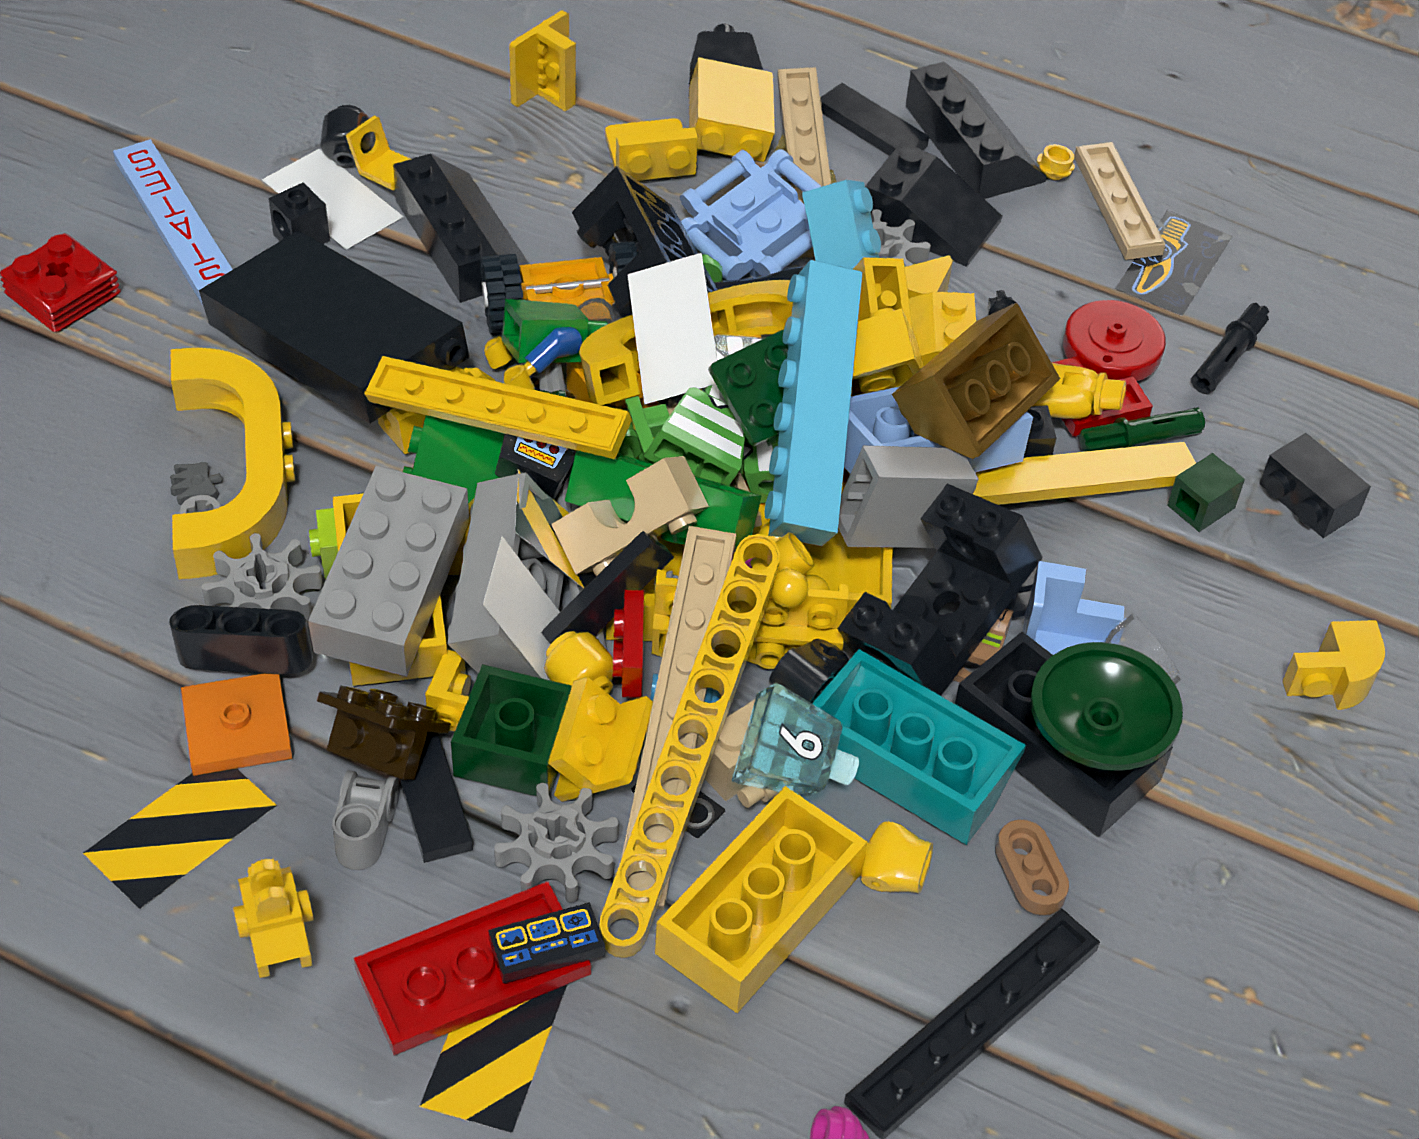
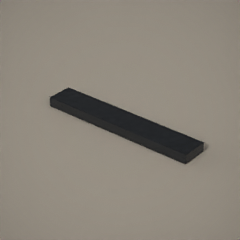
M1061 908L845 1095L844 1104L879 1139H885L1098 950L1100 941Z

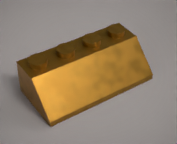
M1015 303L977 320L893 392L892 396L897 402L901 414L906 418L915 434L974 459L989 448L1060 380V377L1018 303Z

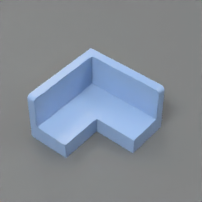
M1039 561L1024 618L1023 632L1053 655L1060 650L1081 643L1106 642L1116 644L1124 619L1125 606L1080 599L1085 584L1086 569Z

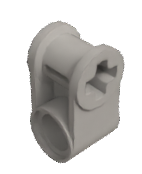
M346 771L332 823L336 857L344 867L352 870H363L371 867L378 861L389 823L392 821L397 807L399 794V779L397 777L389 776L384 781L358 777L356 771Z

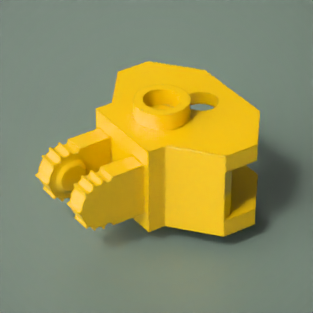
M274 858L261 859L248 867L249 877L238 879L243 905L235 906L233 910L239 938L251 937L259 978L270 976L268 965L295 958L300 959L302 968L312 966L304 927L305 922L313 921L307 889L297 892L290 867L281 869L280 863H278V860L275 861Z

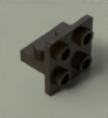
M340 686L338 693L319 691L317 702L337 709L327 751L401 779L415 780L427 733H449L451 723L435 718L437 710L432 707L408 702L407 706L397 703V695L378 689H370L368 693L357 688Z

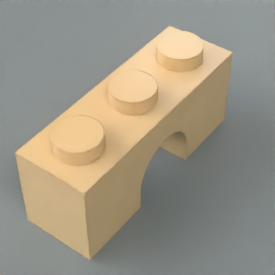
M684 456L663 458L626 480L635 501L634 513L628 523H625L617 516L610 500L588 502L551 524L576 575L594 571L597 576L642 531L658 541L657 536L670 530L671 534H676L698 522L695 515L708 508L709 505Z

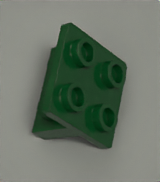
M780 330L713 362L708 368L710 375L752 446L766 441L769 447L777 443L779 439V431L774 429V417L779 403L783 401L784 387L779 386L778 378L781 365L787 359L788 344L783 343L784 330Z

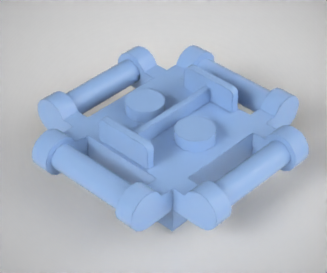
M783 149L775 151L769 158L768 163L762 168L755 164L748 152L741 150L732 157V162L695 190L689 188L680 195L682 205L694 217H688L681 221L684 229L699 252L711 256V258L720 263L723 271L722 277L726 281L739 280L747 273L756 278L760 275L766 276L782 271L813 247L805 205L798 199L797 191L781 177H786L802 192L822 186L795 165L793 157ZM742 175L746 178L710 206L704 203Z

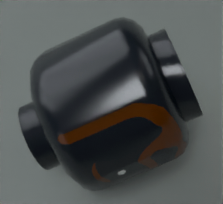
M342 105L328 112L322 123L320 147L323 154L340 166L349 167L355 165L346 135L370 119V117L360 108L352 105ZM372 131L366 133L361 139L360 148L363 153H367L372 149L374 134Z

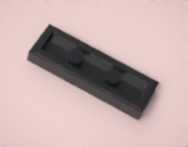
M843 82L820 97L822 114L889 156L901 142L917 147L920 150L928 147L929 136Z
M644 531L640 532L541 633L550 644L562 634L570 631L576 633L588 632L595 636L614 618V609L624 608L625 590H642L656 576L657 569L662 570L674 556L666 546Z
M428 732L415 780L398 778L424 863L473 850L472 838L438 732Z

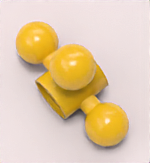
M770 522L761 528L759 534L768 536ZM788 532L783 537L768 536L775 541L780 551L777 577L771 592L772 599L778 605L787 608L798 606L805 600L808 589L830 590L823 578L817 575H805L815 564L806 547L793 533ZM753 558L750 561L752 568L755 570L765 569L769 566L761 558Z

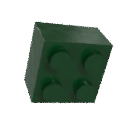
M482 664L451 740L453 776L537 796V785L546 783L550 795L558 771L548 764L572 686Z

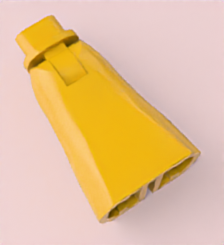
M1052 363L1060 380L1033 405L1048 406L1051 417L1064 419L1084 418L1090 415L1091 412L1092 416L1101 415L1103 409L1121 410L1126 393V381L1107 379V373H1100L1098 375L1095 371L1083 367Z

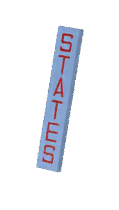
M151 139L114 150L115 163L203 305L199 290L233 269Z

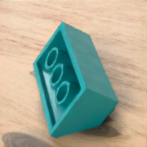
M860 649L806 710L804 717L806 719L805 724L810 727L809 731L817 734L822 740L826 757L823 760L830 763L833 756L850 763L846 771L848 775L965 845L969 843L993 811L1026 747L1020 741ZM806 741L805 747L811 743Z

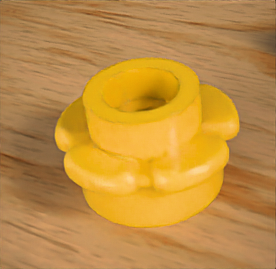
M1048 145L1037 158L1039 169L1047 178L1052 180H1060L1070 176L1075 168L1073 152L1061 145Z

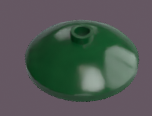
M1088 642L1060 650L1041 666L1035 677L1031 692L1032 714L1037 727L1047 741L1070 759L1098 769L1130 770L1156 761L1174 744L1183 719V705L1179 691L1167 672L1146 655L1114 643Z

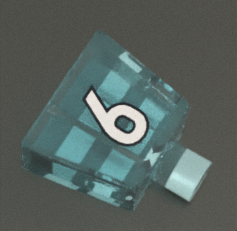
M774 683L756 695L731 781L780 792L786 786L798 795L808 797L824 790L828 779L849 785L856 775L859 759L837 749L843 729L839 720L784 686Z

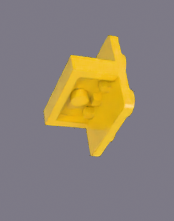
M561 10L517 37L509 45L511 103L516 107L521 106L536 95L543 97L565 112L576 105V43L569 39V13Z
M589 677L574 681L548 764L560 772L554 796L563 802L578 798L582 788L591 789L593 794L629 784L637 770V762L645 734L647 733L653 701L649 697L644 696L620 704Z

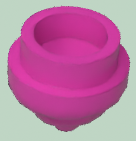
M834 1106L830 1110L821 1109L813 1120L810 1132V1139H869L859 1119L853 1115L851 1110L840 1106Z

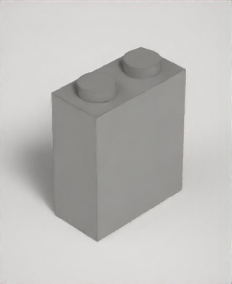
M863 445L841 494L838 528L848 547L936 548L920 518L947 483L973 494L979 479L966 456L948 448Z

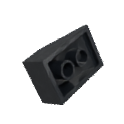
M903 142L897 146L865 185L872 197V211L877 209L882 212L881 222H886L888 227L894 228L902 226L908 219L913 220L915 226L913 238L910 242H928L930 244L929 252L941 257L950 255L953 262L968 267L1002 221L1003 215L937 156Z

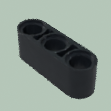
M191 605L174 612L169 620L180 665L188 669L288 675L304 671L313 662L306 619L298 611Z

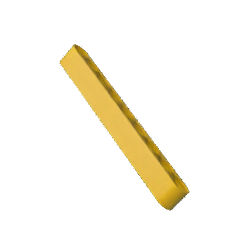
M749 535L741 540L737 546L602 910L599 923L600 932L605 944V950L615 957L626 958L634 956L642 949L646 942L777 577L780 551L775 541L766 535ZM751 558H761L769 566L765 569L755 570L748 567L745 561ZM741 600L749 603L753 610L742 614L733 611L728 605L734 601ZM719 644H729L738 653L733 657L723 658L716 655L712 649ZM703 688H713L722 697L716 702L707 703L701 701L696 696V693ZM693 732L701 735L705 743L699 748L691 749L683 746L679 738L685 733ZM670 778H680L687 783L689 789L683 794L671 795L665 792L662 784ZM662 824L670 829L672 835L668 840L658 843L649 840L644 832L651 825ZM645 871L653 876L655 883L649 889L639 891L631 888L626 880L634 872ZM622 918L631 920L638 928L634 936L625 940L615 938L608 930L614 921Z

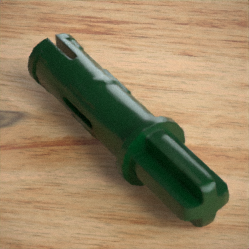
M1199 407L1133 420L1120 417L1112 424L1081 430L1079 433L1080 448L1082 451L1126 448L1201 434L1205 428L1204 414Z

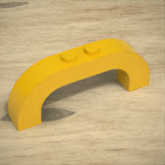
M790 280L747 283L707 293L715 346L727 343V337L744 338L755 335L774 334L784 330L787 319L792 315L793 302L787 299ZM633 315L603 326L589 335L581 344L579 353L587 392L594 404L605 405L640 394L636 372L640 370Z
M171 349V384L176 410H222L233 414L245 425L246 481L240 493L229 503L213 510L172 514L173 554L178 578L191 579L217 575L213 557L216 551H223L228 557L233 559H241L252 552L249 539L252 534L257 533L261 536L263 550L277 537L287 514V482L295 481L293 454L285 455V449L293 448V434L291 422H282L279 395L273 381L258 365L240 355L219 349Z

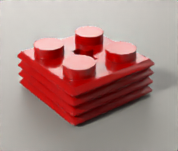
M67 233L52 236L45 245L28 255L17 257L11 265L0 271L1 281L3 282L2 287L5 288L4 293L53 332L61 330L121 292L118 288L120 284L117 282V271Z

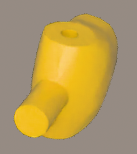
M889 821L882 822L876 828L870 841H867L861 881L867 887L876 891L920 893L930 867L933 843L919 838L900 824Z

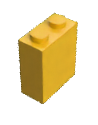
M698 57L689 86V128L695 127L698 137L697 149L731 156L736 155L741 150H745L753 160L765 162L775 133L773 72Z

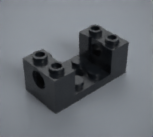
M618 166L572 211L579 226L577 230L579 237L591 248H595L597 245L603 247L608 257L610 256V244L637 241L635 246L639 253L607 284L615 300L612 306L621 318L633 315L628 274L698 254L673 206ZM704 266L707 293L717 291L712 278Z
M948 483L920 518L937 552L892 610L886 601L864 592L837 628L853 655L860 649L940 696L1037 567L1038 562L1043 558L1021 514ZM952 601L960 602L959 607L953 613L939 614L940 609L945 604Z

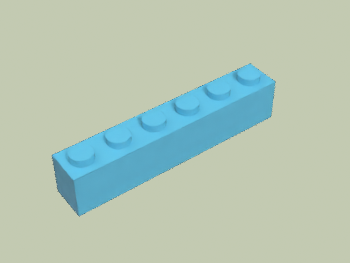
M810 260L798 275L794 274L790 280L787 299L793 302L792 315L787 319L783 332V343L788 344L787 359L781 365L778 378L779 386L784 387L783 401L779 403L774 417V429L779 431L778 446L772 451L769 463V472L775 475L773 491H770L767 496L764 510L765 518L770 519L768 536L783 537L788 532H791L803 543L823 546L838 533L862 283L861 271Z

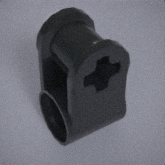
M813 639V641L798 648H791L773 669L769 683L807 710L835 678L836 674L846 665L849 657L832 643L821 639Z

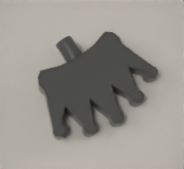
M207 462L174 465L176 474L170 476L172 484L170 489L173 496L177 495L179 505H182L190 497L197 495H208L217 500L218 493L213 484L222 482V477L220 473L209 476Z

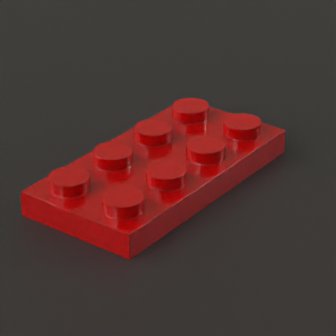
M548 881L353 958L355 970L393 1055L591 975V963L587 960L505 984L502 982L489 942L488 930L563 910Z

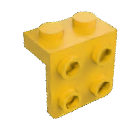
M671 118L615 124L605 128V138L614 168L618 166L636 180L696 174L698 137L695 127L683 128L679 119Z

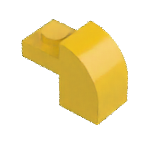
M1377 620L1330 622L1319 652L1293 654L1283 678L1286 695L1308 697L1333 695L1337 710L1351 708L1361 703L1368 696L1385 658V646Z

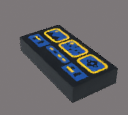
M590 902L488 930L489 942L503 984L605 956V944Z

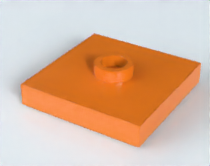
M264 673L181 687L193 776L293 759L279 674Z

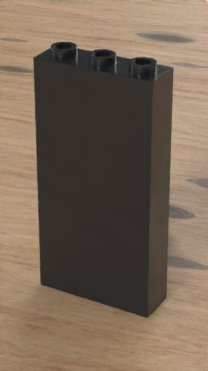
M299 230L199 290L209 325L369 424L393 409V407L369 402L364 394L382 356L448 371L470 358L465 331L461 321Z

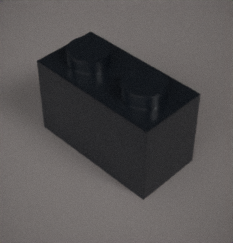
M1304 433L1269 455L1259 483L1272 497L1279 500L1299 517L1305 525L1313 529L1322 538L1330 535L1360 515L1371 488L1368 483L1307 433Z

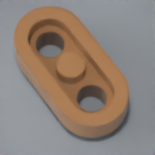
M1014 820L1007 823L999 833L996 854L1018 902L1027 911L1037 915H1050L1057 912L1065 903L1069 890V880L1046 832L1039 825L1028 820ZM1014 849H1023L1028 854H1018L1014 851ZM1034 890H1042L1048 896L1039 895Z

